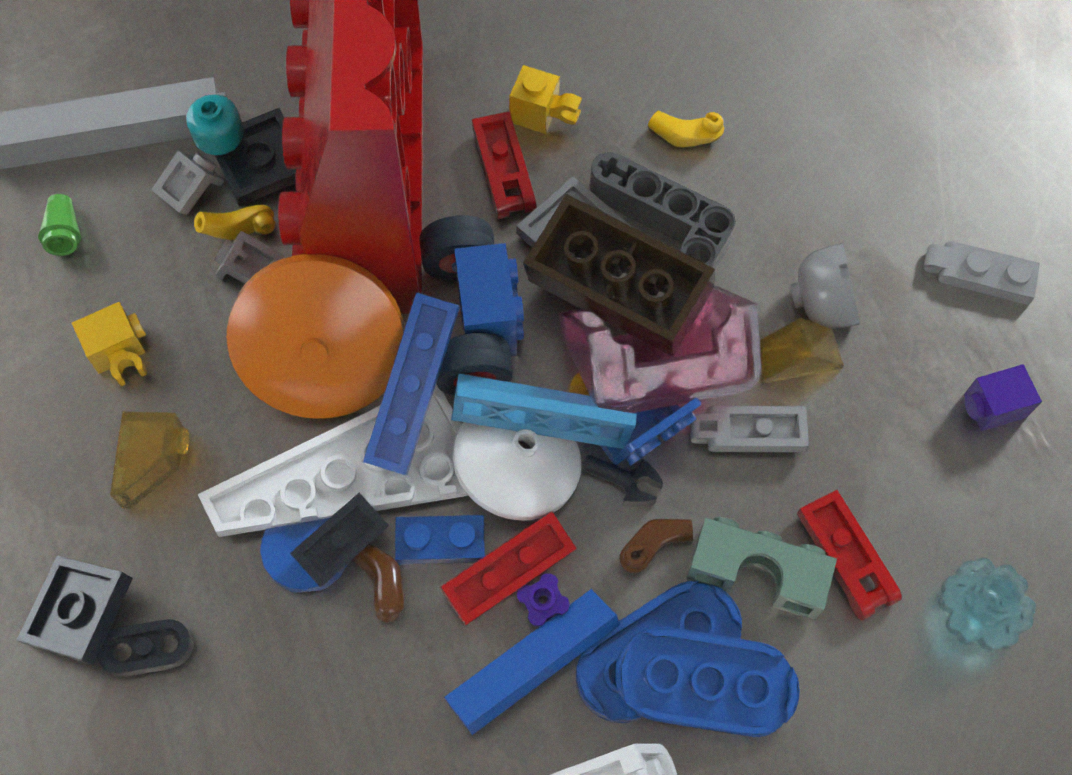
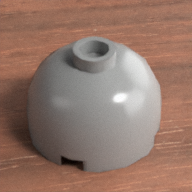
M843 243L813 251L803 260L799 267V282L791 284L795 308L804 307L808 318L812 322L829 329L845 328L860 324Z

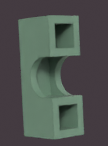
M715 517L713 520L705 518L686 579L699 581V583H705L709 586L712 584L729 593L735 583L738 570L746 566H759L767 570L775 581L776 592L772 607L816 620L825 609L837 558L827 556L825 550L814 545L801 544L798 547L782 542L781 536L769 531H757L754 533L741 529L737 522L728 518Z

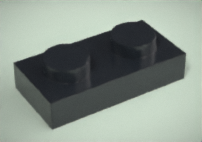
M359 492L290 552V555L321 588L380 536L389 525Z

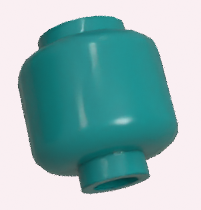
M217 94L205 95L195 100L187 111L186 122L188 130L197 148L204 153L215 156L227 154L241 143L244 135L243 123L237 107L227 97Z

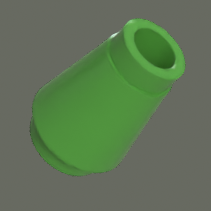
M54 194L47 199L45 213L38 234V239L43 249L52 255H69L77 249V245L81 242V234L72 199L64 194Z

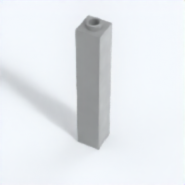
M214 77L0 112V170L191 138L186 122V114L191 104L205 95L217 94L227 97L226 92H219Z

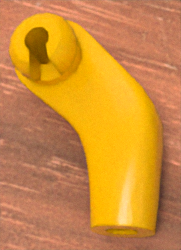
M658 110L651 117L647 126L665 141L680 148L715 142L724 133L723 118L716 112H709L703 118L682 120Z
M266 205L249 206L228 213L198 212L194 219V227L198 233L224 240H234L240 231L246 234L255 231L262 235L269 234L276 225L274 211Z

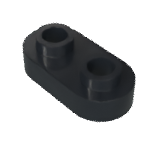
M172 619L118 627L109 631L97 660L102 668L118 677L172 669L181 666L189 659L193 651L194 641L190 631L182 623ZM170 639H177V648L171 653H165V643ZM124 647H131L130 657L125 661H119L118 654L120 650Z

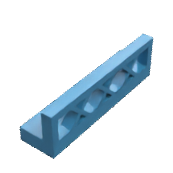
M459 374L451 420L513 431L528 429L537 435L623 449L636 426L637 414L630 413L631 403Z

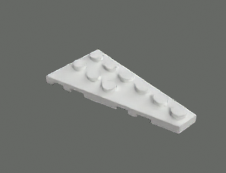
M436 384L408 475L363 462L380 406L201 492L198 496L219 537L330 518L359 492L376 511L469 496L461 486L453 465V446L461 423L451 420L453 409L444 393Z

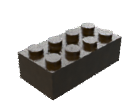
M568 194L562 199L523 262L529 282L671 357H674L715 288L714 268ZM623 273L627 274L626 276L619 278ZM659 292L664 293L663 296L658 298H653L649 296H656Z

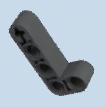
M604 152L597 155L593 160L589 188L595 196L608 207L681 242V252L694 259L701 260L704 264L716 270L729 247L736 224L735 215L729 208L619 154ZM643 193L650 197H640L637 194ZM672 211H681L685 215H677ZM708 228H716L721 233L711 232Z

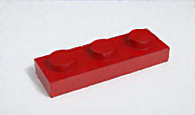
M551 511L439 588L463 625H467L577 548Z

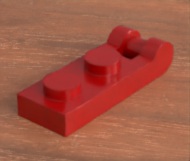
M510 111L472 119V129L497 219L510 217L511 212L523 210L524 213L534 211L537 208L536 199ZM518 187L519 195L506 197L504 190Z
M838 490L798 510L797 515L815 545L825 550L827 556L837 558L833 574L848 597L850 607L858 619L863 621L875 614V609L883 604L889 607L902 600V594L898 585ZM870 576L875 584V588L866 592L860 581Z

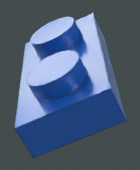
M484 515L396 517L395 560L399 565L475 563L485 556Z

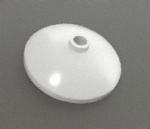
M463 422L453 446L455 473L465 492L485 510L506 519L534 520L540 519L551 511L553 513L556 512L570 499L581 475V455L576 441L537 435L528 429L513 431ZM519 441L527 443L531 449L521 447Z

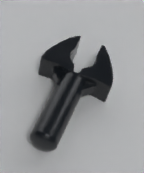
M587 455L582 462L583 471L623 488L626 494L623 506L645 507L656 503V496L642 492L637 487V484L647 482L651 486L662 489L663 481L660 475L646 460L641 459L639 468L629 471L592 455Z

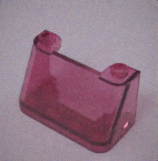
M715 286L674 357L630 334L611 337L610 329L603 326L602 320L597 314L589 310L578 309L559 313L564 343L592 402L599 408L636 413L689 403L696 397L699 400L726 396L750 390L757 384L761 376L762 363L757 303L719 286Z

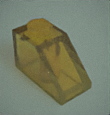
M122 411L110 491L111 497L121 508L131 509L180 469L181 454H186L189 448V431L187 428H184L175 413Z

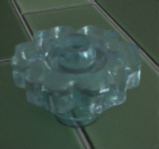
M979 558L976 561H965L957 568L956 575L948 577L942 583V594L938 600L939 607L944 612L950 614L945 622L947 630L956 635L963 645H971L978 641L980 647L986 652L1008 649L1016 644L1019 634L1032 628L1033 615L1036 610L1035 602L1024 595L1028 589L1027 580L1017 574V571L1009 564L1001 565L996 569L988 558Z

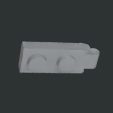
M954 241L947 242L945 246L938 244L928 246L924 270L939 275L938 280L941 283L1029 305L1035 298L1040 267L1038 262Z
M710 406L706 409L707 414H694L697 419L690 424L691 442L708 444V450L712 452H806L809 448L806 406Z

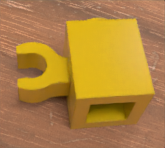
M523 65L509 95V111L513 124L546 134L553 117L567 124L576 125L581 110L578 108L582 98L571 93L559 95L560 76Z
M120 301L72 322L85 355L98 374L110 369L111 375L120 386L126 384L122 373L128 366H135L142 377L147 375L146 366L139 357L146 353L139 339L146 336V333L136 313L127 315Z

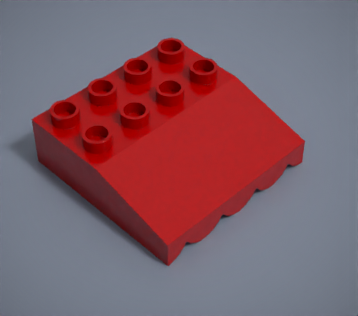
M290 0L293 27L304 30L302 33V45H289L286 51L288 91L290 97H300L299 117H284L282 127L284 162L287 169H296V192H281L279 196L278 220L281 242L283 245H292V256L303 254L331 255L354 262L365 268L387 287L396 300L401 314H410L416 292L422 294V260L419 238L422 231L423 38L419 0Z

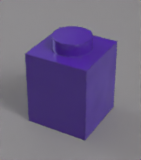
M1024 364L978 377L964 393L967 413L972 419H976L981 431L1025 419L1042 403Z

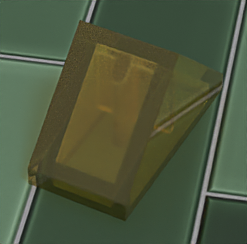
M802 318L752 343L751 346L762 384L838 370L844 366L833 330Z

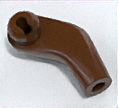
M653 519L648 521L621 550L619 560L622 568L629 573H641L662 547L674 543L693 541L692 520Z
M369 544L353 561L367 573L373 582L374 609L377 618L382 622L390 623L395 621L404 609L401 569L392 556Z

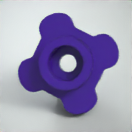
M544 574L541 576L540 581L531 586L524 585L517 591L518 601L525 604L529 612L528 620L534 626H542L556 614L564 615L569 610V599L561 595L557 587L558 579L553 574ZM546 596L548 600L542 604L539 602V598Z

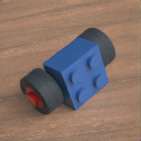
M468 215L449 216L438 219L428 224L420 233L419 243L422 266L425 272L432 277L443 280H457L464 335L450 338L436 384L442 392L455 395L459 374L510 382L513 375L510 358L511 356H517V340H524L522 323L524 322L522 298L518 296L517 284L519 281L516 258L508 259L506 243L494 244L493 230L484 219Z

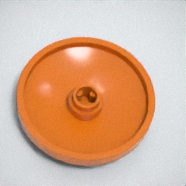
M295 255L283 258L264 267L254 274L240 290L228 320L227 348L232 365L241 381L255 396L266 404L294 416L313 419L335 418L351 414L368 406L385 392L404 333V323L400 309L390 291L375 275L354 262L331 255Z

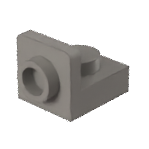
M178 150L151 190L176 211L188 215L209 183L221 186L225 179L214 171L217 165L203 154L196 152L192 156Z
M240 231L233 242L225 239L214 259V261L220 263V266L214 276L223 279L228 274L246 284L258 271L273 262L283 259L285 255Z

